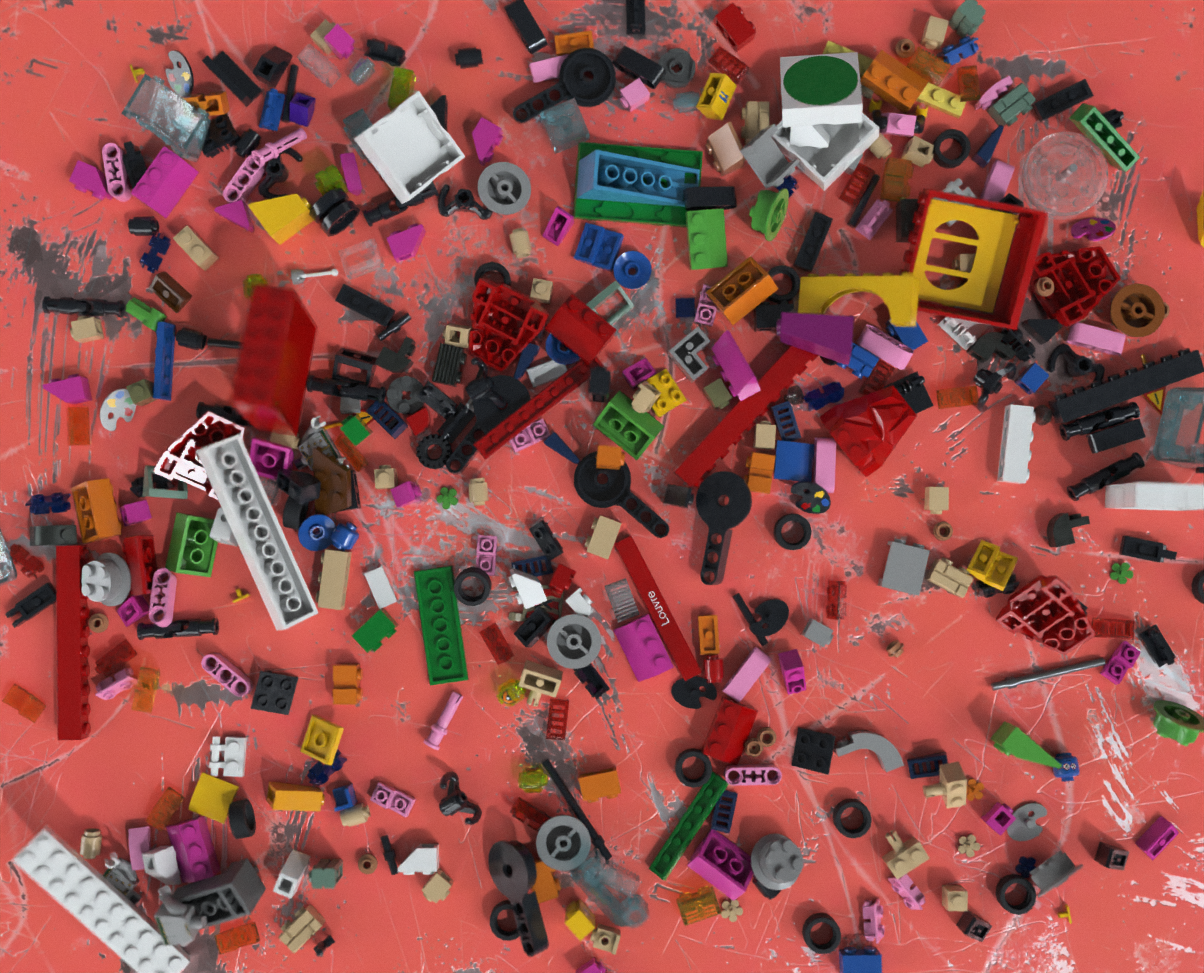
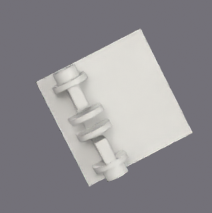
M955 306L956 308L980 312L979 310ZM945 317L938 324L965 351L990 326L952 317Z

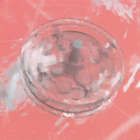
M1057 132L1041 139L1026 153L1018 172L1019 189L1031 209L1049 212L1047 218L1056 220L1074 218L1090 209L1102 197L1108 182V166L1100 148L1089 138L1074 132Z

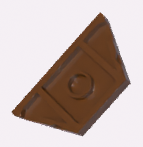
M320 446L312 448L314 477L321 481L319 499L315 500V514L328 515L352 506L351 469L339 463L332 455L327 456L324 454Z

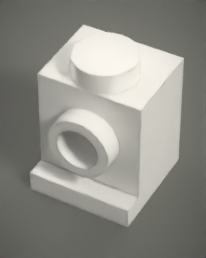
M579 588L565 601L576 614L588 617L595 610L590 605L592 603L591 599L586 594L582 596L580 594L582 589Z

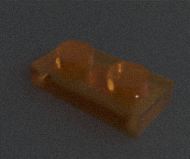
M977 65L957 67L960 102L980 100Z

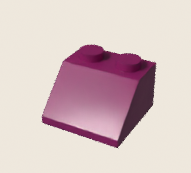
M256 437L252 438L249 457L257 475L277 480L279 469L292 470L294 453L291 447Z

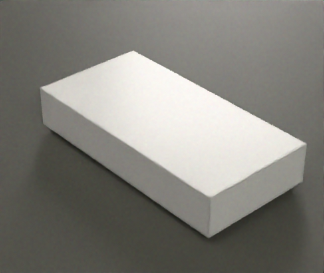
M553 360L527 369L533 388L556 380L568 371L566 365L559 364Z
M383 566L364 574L379 609L398 601Z

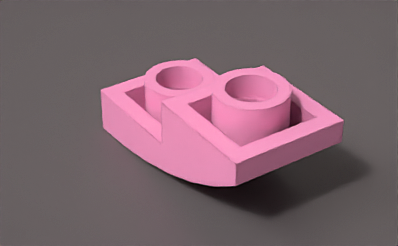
M569 54L530 63L529 67L533 83L559 77L561 65Z
M1008 76L988 89L974 106L975 110L980 108L985 110L991 107L999 95L1008 91V87L1013 83L1011 77Z
M703 285L694 322L713 326L717 307L705 293L712 286Z
M541 419L529 425L510 440L509 443L514 453L548 438L550 432L544 420Z
M478 535L476 568L484 570L489 576H495L497 536Z
M378 782L370 800L385 809L389 808L404 817H408L416 799L391 786Z
M150 827L128 829L132 870L145 869L142 854L153 849L150 847Z

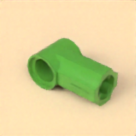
M135 297L129 300L126 305V312L142 321V324L155 332L158 322H164L167 318L162 312L149 307Z

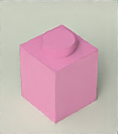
M640 78L620 90L619 100L624 108H628L632 112L649 100L650 93Z

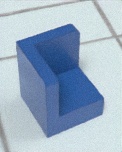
M1033 363L1023 371L1015 383L1029 395L1037 391L1049 377V374L1039 365Z
M352 783L332 790L336 802L335 812L353 807L357 803Z

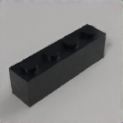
M595 366V369H591L589 401L608 403L611 371L607 370V367Z

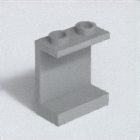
M775 124L762 129L740 150L765 188L781 185L784 182L783 178L792 174L796 170L794 167L800 162L799 159L788 162L772 139V136L778 131Z
M896 538L894 542L888 541L887 545H890L887 562L883 578H879L877 586L919 596L930 551L925 550L924 545L913 543V546L905 545L906 541Z

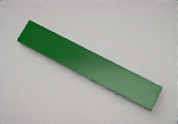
M713 771L711 777L702 786L649 867L653 873L666 881L729 785L725 779Z

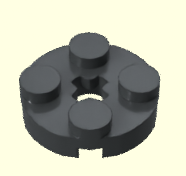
M674 48L659 59L658 64L666 71V75L661 80L663 84L671 88H681L689 85V82L694 77L696 65L694 59H692L687 51ZM675 64H678L679 68L682 69L678 73L671 69V67H675Z
M409 376L395 379L390 384L386 393L389 405L400 414L406 415L418 412L425 403L417 397L424 386L417 379ZM404 391L411 392L409 395L411 397L410 400L402 399Z

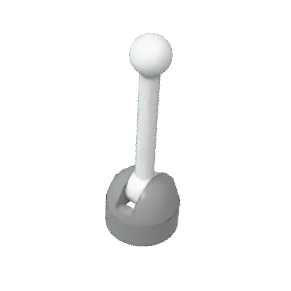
M335 268L331 271L305 274L300 269L291 270L293 285L302 284L307 277L338 275V270Z

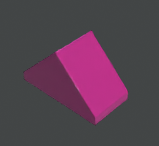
M243 200L215 208L214 211L220 216L253 233L254 226L249 209Z
M557 206L542 236L556 246H559L573 226L574 216Z
M644 358L623 370L622 376L632 390H634L640 383L651 378L657 372L647 358Z
M143 595L132 596L117 610V613L125 626L128 627L149 614L150 606Z

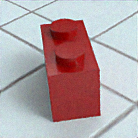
M733 2L715 15L713 24L735 52H738L754 40L756 34L754 24L751 21H747L743 10L739 6L736 7Z

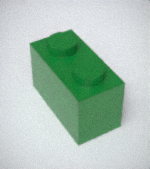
M351 414L341 422L343 426L340 429L354 446L358 445L372 433V430L359 415L353 417Z
M382 608L361 626L352 637L367 653L371 650L375 652L383 645L381 641L385 637L389 639L397 632L395 628L398 624Z

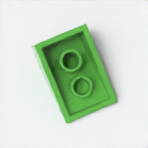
M1004 722L990 738L995 743L993 746L1008 757L1011 754L1016 758L1059 769L1062 766L1018 727L1008 722Z

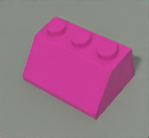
M163 146L131 191V194L161 216L167 218L199 172L181 157Z
M725 331L712 347L715 355L711 357L716 366L721 365L723 370L720 373L725 382L730 381L731 386L729 389L734 397L738 396L740 401L761 391L730 331Z
M648 613L614 629V633L638 682L657 676L674 667Z
M201 815L166 827L171 845L176 852V861L182 883L197 882L210 878L220 871L205 816Z
M710 829L687 864L689 868L733 901L746 892L754 874L751 866V856L713 829Z

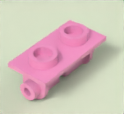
M877 199L855 230L871 240L893 211L889 207L890 203L886 200L882 202Z
M124 668L114 674L116 681L110 676L99 682L98 686L95 687L97 691L95 696L104 700L112 699L123 690L132 688L139 680L132 677L134 674L132 668Z
M907 874L899 879L895 877L888 878L893 890L900 894L904 904L909 909H923L921 906L926 902L925 896L917 886L909 888L914 882Z
M877 899L874 904L871 900H864V904H862L863 919H871V922H864V937H866L867 941H874V938H876V944H878L882 937H884V925H881L883 906L880 905V899Z

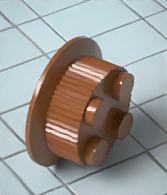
M1131 284L1125 286L1116 293L1111 302V322L1125 335L1131 337L1148 336L1155 332L1163 322L1165 315L1164 302L1159 293L1148 285Z

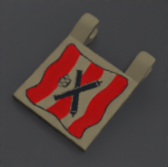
M541 585L547 601L525 609L523 606V613L510 612L509 620L525 622L535 609L540 606L557 621L561 618L564 591L559 596L551 592V589L548 588L549 585Z

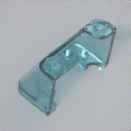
M145 74L121 114L130 120L134 119L140 126L154 133L169 144L174 153L180 157L197 162L211 119L208 117L210 114L200 107L198 109L173 92L164 85L165 81L157 75L151 77Z
M1176 387L1167 392L1153 449V455L1156 460L1188 469L1204 467V445L1198 443L1204 421V387Z

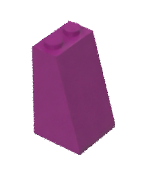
M782 312L781 319L777 318V336H780V342L849 365L854 316Z

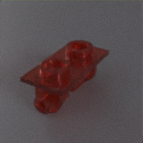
M12 544L9 548L10 552L5 549L3 550L7 556L5 559L13 566L16 564L22 568L20 571L28 578L32 576L37 580L36 573H41L45 569L43 563L33 555L26 560L25 558L30 553L20 544Z
M828 580L827 619L844 620V616H846V602H840V598H847V585H845V581Z
M496 622L479 632L498 665L515 656Z
M125 639L95 662L97 665L95 671L98 674L103 673L107 678L135 657L137 653L127 639Z
M520 797L510 810L512 816L523 823L526 818L530 819L527 826L536 832H539L541 826L551 819L544 811L537 809Z

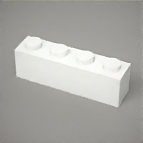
M1013 404L1005 406L997 482L1025 484L1026 480L1029 479L1028 461L1031 460L1032 455L1029 449L1030 442H1032L1034 436L1031 430L1032 423H1034L1036 417L1035 412H1033L1034 407Z

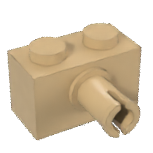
M526 660L519 686L531 690L526 701L527 704L531 705L534 699L533 706H538L541 694L556 698L562 681L563 671Z
M954 762L940 765L939 783L923 786L925 798L941 795L946 808L966 805L967 779L960 763Z
M896 830L890 831L892 836L889 833L885 835L893 850L884 855L882 859L896 879H899L930 859L921 843L915 837L903 843Z

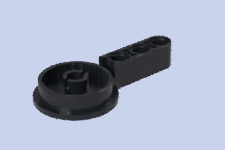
M582 48L572 52L561 65L559 82L515 107L513 111L514 120L519 124H525L565 101H570L581 107H594L602 104L612 94L616 83V73L611 60L604 53L593 48ZM590 72L593 75V80L586 82L583 80V74ZM557 91L560 94V98L557 101L551 100L549 97L550 92ZM534 101H542L544 107L541 110H535L533 108ZM518 110H525L527 117L520 120L516 117V113Z
M506 375L491 377L495 384L493 390L508 403L507 408L504 410H500L487 397L473 401L476 423L448 458L446 467L450 473L454 475L461 474L479 452L473 445L478 441L474 438L476 431H483L484 435H486L530 400L528 390L519 380ZM465 446L472 447L470 455L462 453V449ZM453 461L460 462L461 466L458 470L451 469L450 466Z
M598 451L588 454L579 462L574 473V485L578 495L584 502L598 508L620 506L655 537L663 538L668 535L669 525L631 492V474L626 462H624V465H620V470L597 468ZM598 475H607L608 482L605 484L598 483ZM628 499H634L637 502L635 509L630 510L626 507ZM647 511L651 514L649 522L641 520L642 512ZM663 524L666 531L663 535H658L655 532L656 525Z
M721 471L711 474L701 483L696 495L697 511L709 528L701 570V581L706 585H719L723 581L733 531L730 529L738 526L745 520L752 506V495L748 484L743 478L732 472ZM728 496L729 503L725 506L724 499ZM719 534L722 537L720 543L717 542V536ZM715 553H717L718 555L717 562H714L713 556ZM711 572H713L715 575L713 581L710 580Z
M516 840L499 841L491 847L489 852L488 864L490 874L499 891L510 900L523 950L527 956L533 957L549 947L536 892L528 894L529 889L534 886L537 878L535 861L528 848L521 842Z

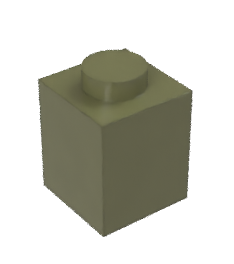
M721 378L703 388V392L714 409L719 407L721 410L730 404L729 400L732 396Z
M143 379L126 386L135 405L144 406L158 400L153 398L154 385L149 380Z

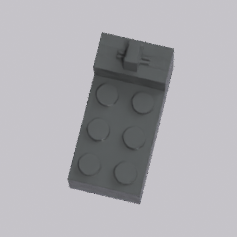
M248 858L231 863L223 874L178 887L172 894V898L182 904L193 905L197 916H206V927L250 915L266 887L258 876L259 869L257 866H252Z

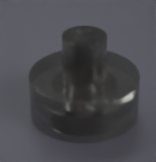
M798 385L788 388L787 394L784 395L785 402L790 401L793 406L803 403V392Z
M1039 405L1034 408L1033 412L1036 414L1035 423L1042 426L1051 421V409L1045 405Z

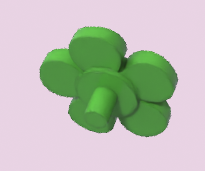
M443 487L440 490L442 495L437 496V502L443 503L442 507L444 509H449L451 505L455 506L458 503V499L455 498L457 491Z
M1123 562L1120 567L1118 563H1114L1112 570L1116 572L1110 573L1111 579H1118V583L1125 584L1127 582L1126 578L1131 579L1134 575L1132 571L1128 570L1130 565Z

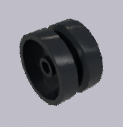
M335 188L324 194L310 210L309 215L317 224H321V229L328 237L337 235L352 224L360 212V209L353 201H348L349 197L342 188Z

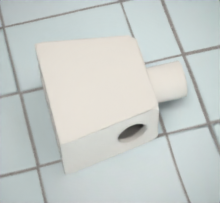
M219 508L209 537L218 543L237 546L238 543L222 508Z

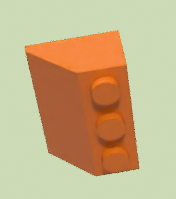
M881 50L862 76L860 83L904 114H907L928 84V81Z
M750 256L705 293L725 318L734 325L778 290V287L770 275Z
M109 478L86 481L71 488L83 544L121 535L122 526L117 517V504L114 502L113 485L110 483Z

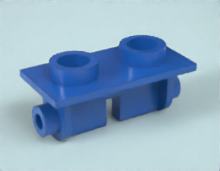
M965 36L959 39L958 44L945 46L942 48V52L936 55L943 57L941 63L944 67H950L961 61L960 53L962 59L976 54L979 47L974 41L978 40V37Z
M273 88L267 91L259 128L278 131L286 94L278 93V90Z

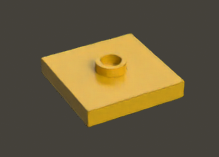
M312 715L300 752L326 765H332L344 728L318 715Z

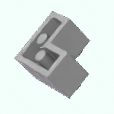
M699 326L668 351L670 358L691 383L708 369L697 355L710 343L709 338Z

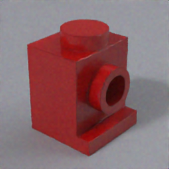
M558 564L548 588L551 589L552 593L561 596L564 589H569L572 583V579L569 578H574L576 571Z

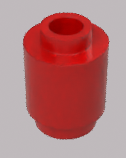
M718 654L707 655V659H703L704 675L707 678V683L722 682V677H724L723 658H719Z

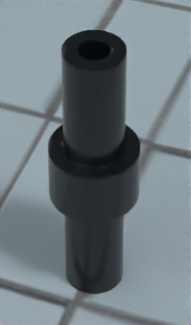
M408 312L397 321L393 320L389 323V326L377 335L378 338L382 341L393 332L397 333L401 330L400 327L412 319Z
M388 835L380 837L384 848L383 855L385 861L388 862L391 875L399 873L395 861L396 854L391 847Z

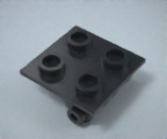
M227 113L217 116L193 130L207 158L210 156L213 158L220 151L224 152L222 146H225L228 150V145L230 147L234 146L240 137L236 133Z
M1018 327L1017 330L1008 329L1009 331L1005 329L1001 332L1004 334L1002 340L1008 344L1012 342L1011 346L1019 341L1020 344L1013 350L1019 349L1015 355L1020 361L1027 362L1030 359L1029 355L1035 359L1036 348L1029 340L1025 342L1022 338L1023 333Z
M914 372L883 387L886 388L894 385L916 414L934 406L923 384L925 379L922 375L919 376L918 372Z
M270 670L260 671L251 709L289 715L298 677L276 674Z
M798 727L792 766L829 775L836 736L830 733L824 734Z

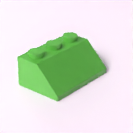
M724 209L685 212L690 270L727 267Z
M619 390L598 416L593 426L619 447H622L634 459L638 460L663 429L664 425L647 412L638 413L631 407L633 401Z
M176 513L165 568L175 573L211 577L218 542L209 536L215 519Z

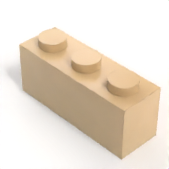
M325 549V553H322L321 564H323V570L319 573L318 583H321L320 591L316 593L318 607L336 610L344 609L352 552Z

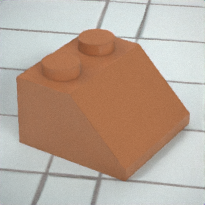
M730 121L708 136L707 144H705L708 154H712L715 160L713 164L716 171H720L722 176L742 168L746 160L740 152L743 147Z

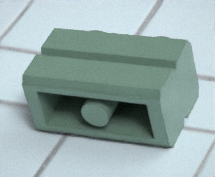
M966 0L963 2L948 23L961 38L967 35L971 37L985 21L983 16L986 14V10L981 5H977L978 2L976 0Z
M1020 83L994 103L987 111L998 126L1002 125L1004 127L1007 124L1009 127L1018 120L1016 116L1020 113L1023 115L1028 113L1033 108L1031 105L1036 100L1027 87Z
M321 859L314 865L308 874V881L311 882V887L313 889H322L323 887L325 889H334L343 877L342 859Z

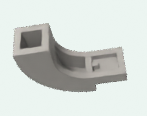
M855 730L848 732L850 740L842 739L836 742L837 745L834 746V752L838 757L858 749L874 751L885 772L904 766L903 760L895 746L883 736L872 731Z

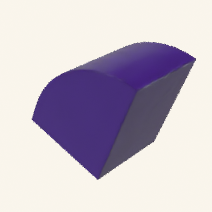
M297 92L290 101L289 121L308 127L314 113L315 98Z

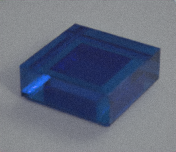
M675 298L676 318H695V298Z

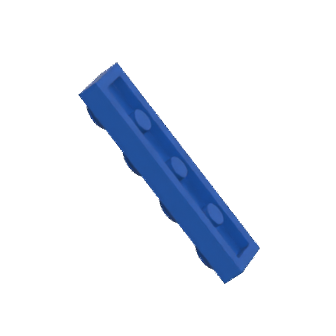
M158 322L156 330L157 343L155 349L153 398L171 401L176 325L167 322Z

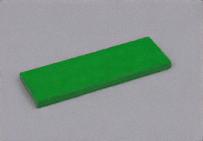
M453 566L414 571L430 686L469 680L458 601L454 593Z

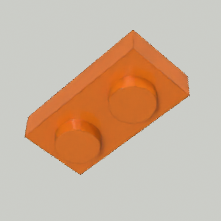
M592 30L554 36L557 57L570 55L572 52L582 48L594 49Z
M698 616L700 655L720 654L718 616Z

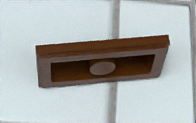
M167 272L156 274L149 287L176 313L192 298V295Z

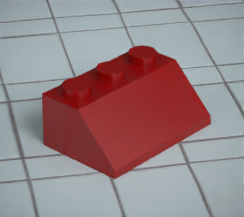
M573 294L561 305L545 327V330L589 365L612 340L617 329Z
M140 535L124 538L122 548L124 554H126V563L131 574L130 596L151 594L153 576L157 571L154 536Z
M722 696L702 747L703 754L723 762L738 765L758 710Z

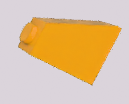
M269 781L266 801L273 810L320 811L321 805H324L325 795L319 787Z

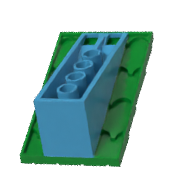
M580 142L578 144L575 179L574 219L686 227L685 212L687 211L685 210L683 190L691 187H700L703 151Z

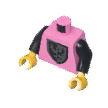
M871 99L868 110L872 112V121L879 127V133L912 138L914 133L920 134L923 132L928 106L922 109L917 105L915 116L881 113L882 101L879 100L876 103Z

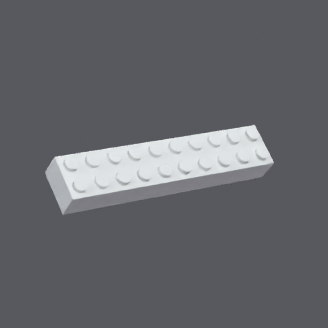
M240 434L197 451L276 630H285L318 614L319 612Z
M48 825L14 856L13 861L137 973H180L190 963V955L178 944L165 946L158 926Z

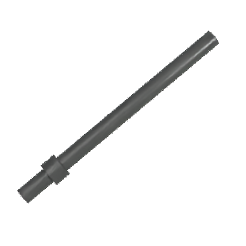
M1102 657L1016 678L1011 676L1003 681L991 683V688L993 691L1003 688L1012 689L1020 684L1105 665V660Z

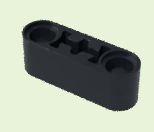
M515 0L504 6L510 21L530 54L548 45L544 34L523 0Z
M623 46L612 61V64L618 70L636 80L640 78L644 85L655 89L666 75V71L662 66L627 46Z
M733 186L691 187L683 190L686 211L728 210L737 207L735 187Z
M1140 419L1086 435L1092 454L1146 437Z

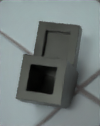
M989 332L980 336L966 352L981 363L988 361L992 353H995L1005 361L1012 359L1016 354L1010 344L1000 342L1004 334L999 332Z
M406 337L398 353L383 347L375 364L392 373L407 371L413 365V362L408 357L414 354L416 342Z
M1060 513L1054 516L1047 526L1049 546L1060 547L1075 543L1072 528L1090 524L1089 516H1081V513L1068 516V513Z
M76 525L29 527L30 546L77 544Z

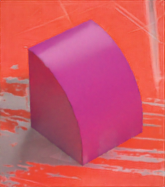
M147 500L126 504L119 508L125 527L152 518Z

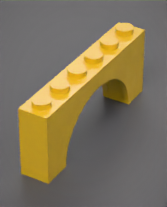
M846 273L844 276L826 274V277H819L818 274H808V277H801L798 313L825 315L828 308L842 296L855 292H868L880 296L885 301L890 312L891 324L896 327H916L920 280L913 273H902L901 276H894L893 273H883L882 276H875L872 273H864L863 276Z

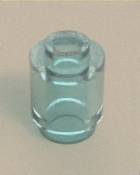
M367 57L365 60L360 58L349 70L348 78L358 87L361 84L364 85L375 72L374 63Z
M694 91L676 94V98L672 99L674 110H678V113L697 110L696 106L700 99L699 92L694 93Z

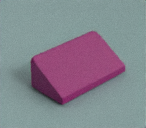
M353 152L340 154L347 189L350 193L358 196L362 191V184L355 155Z
M1160 816L1135 844L1151 860H1154L1179 832L1172 823Z

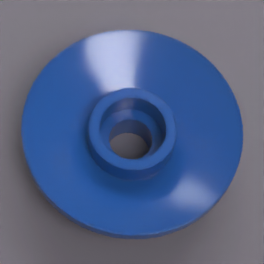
M625 252L614 263V277L621 286L627 289H638L644 286L650 279L651 264L648 258L640 252ZM631 268L636 270V273L633 275L629 273Z
M549 334L546 339L545 348L548 356L553 361L567 365L576 362L580 358L552 334ZM560 347H564L566 351H562Z
M315 514L309 516L299 527L298 539L302 546L308 550L320 551L326 549L333 542L330 537L336 528L335 523L326 515ZM315 528H318L316 533L312 532Z

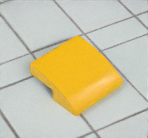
M981 540L967 571L982 582L1004 591L1018 558L1001 552L1000 546Z
M202 772L188 810L225 824L229 805L233 802L239 786Z

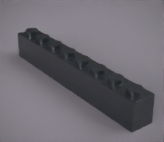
M1185 348L1177 351L1178 354L1175 356L1169 354L1160 357L1161 361L1143 363L1142 368H1129L1125 370V374L1119 375L1117 373L1108 376L1106 381L1097 380L1091 382L1087 388H1084V386L1072 389L1073 393L1068 395L1066 393L1055 395L1054 400L1048 401L1055 423H1066L1204 372V366L1199 351Z

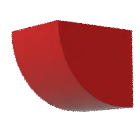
M426 407L406 418L415 436L422 435L430 425L431 416Z

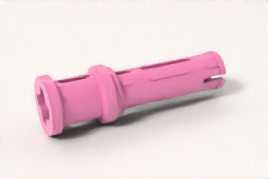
M299 128L274 143H266L265 147L258 151L253 150L251 153L255 163L262 167L268 160L278 158L279 153L307 139V135L302 128Z
M452 691L438 721L431 726L432 730L428 738L423 741L424 744L439 750V744L443 736L447 735V727L463 699L462 695Z

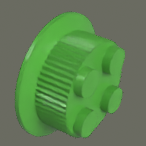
M783 188L778 193L770 190H760L756 205L751 207L749 216L752 217L751 227L753 230L765 233L767 241H772L776 237L784 221L789 202V192L787 189Z
M1158 700L1154 703L1153 707L1157 715L1153 724L1157 729V734L1161 737H1169L1181 745L1188 746L1189 743L1196 741L1199 732H1204V717L1194 710L1166 700Z

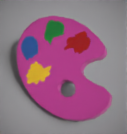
M1088 218L1075 223L1071 228V235L1078 239L1088 234V240L1100 241L1110 237L1115 232L1116 225L1111 220L1105 218Z

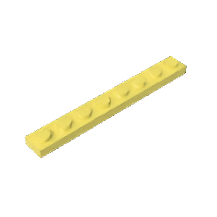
M828 41L823 54L850 53L855 51ZM858 53L859 73L862 78L874 59ZM928 83L916 101L959 119L968 99Z

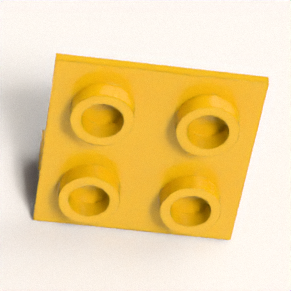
M667 369L646 380L661 392L652 406L655 416L657 415L658 418L687 401Z

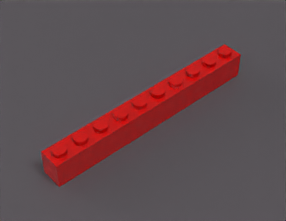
M790 346L758 381L761 391L739 401L675 470L674 474L689 488L693 485L697 487L704 480L702 478L703 474L706 471L710 473L717 466L715 464L716 460L719 457L723 459L730 452L728 447L732 443L736 445L743 438L741 433L745 429L749 431L756 424L753 420L758 415L762 417L769 410L766 406L770 402L775 403L782 396L779 392L783 388L788 389L795 382L792 378L796 374L800 376L808 368L805 364L809 360L813 362L819 355Z
M87 545L56 546L58 741L82 740L89 737L91 725L88 723V715L91 711L90 704L88 703V696L90 694V685L88 684V676L90 675V666L88 665V657L90 655L88 637L90 635V628L87 621L90 610L87 607L88 597L84 596L81 591L82 568L84 565H87V560L89 559Z

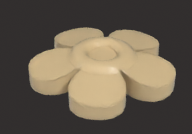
M972 834L968 835L967 838L961 836L959 843L962 845L958 846V851L961 854L966 852L968 857H973L975 855L973 850L978 851L980 844L975 842L976 837Z
M725 900L722 903L724 909L721 911V916L723 918L729 916V920L735 922L737 920L736 915H742L743 909L738 907V900H731L730 903Z

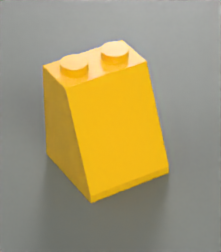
M298 194L258 201L248 205L268 234L279 245L314 221L309 215L313 206L305 197L301 199Z

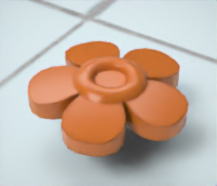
M973 778L968 779L966 799L973 801L975 796L976 799L980 800L983 797V793L980 792L984 789L983 783H976V780Z

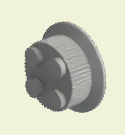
M497 162L489 165L481 173L478 180V194L483 204L491 211L502 215H510L519 212L526 206L531 195V184L526 173L517 165L509 162Z
M111 552L103 553L96 560L83 566L81 591L84 596L90 598L91 601L101 602L106 606H117L125 601L131 588V574L127 563L121 556Z
M578 614L563 616L551 626L548 632V651L554 661L565 668H583L592 663L599 654L601 648L599 629L592 620Z
M560 815L547 820L537 834L536 848L538 855L552 869L559 871L572 870L580 866L590 852V834L586 826L572 816Z
M769 834L759 839L751 854V866L755 877L763 886L772 890H783L793 885L803 869L804 863L798 846L789 838L780 834Z
M1061 850L1030 872L1032 880L1040 889L1037 895L1038 898L1067 881L1068 877L1073 875L1083 865H1074L1066 853H1062Z

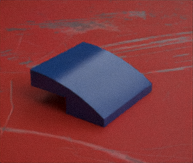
M586 223L574 259L612 272L624 235L605 230L601 226Z
M777 440L773 479L811 482L814 444Z

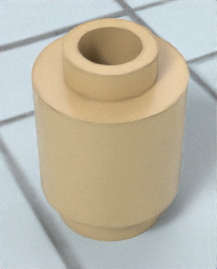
M879 133V137L868 149L878 159H886L893 152L891 150L893 145Z
M523 228L513 230L512 234L509 235L513 254L516 255V258L530 256L532 248L528 231H524Z
M485 478L469 479L470 503L474 502V506L485 505V501H489Z
M359 803L340 811L343 826L349 827L368 822V817L371 816L368 805L365 806L364 803Z
M100 829L84 830L80 845V855H83L84 859H95L97 855H100L102 842Z

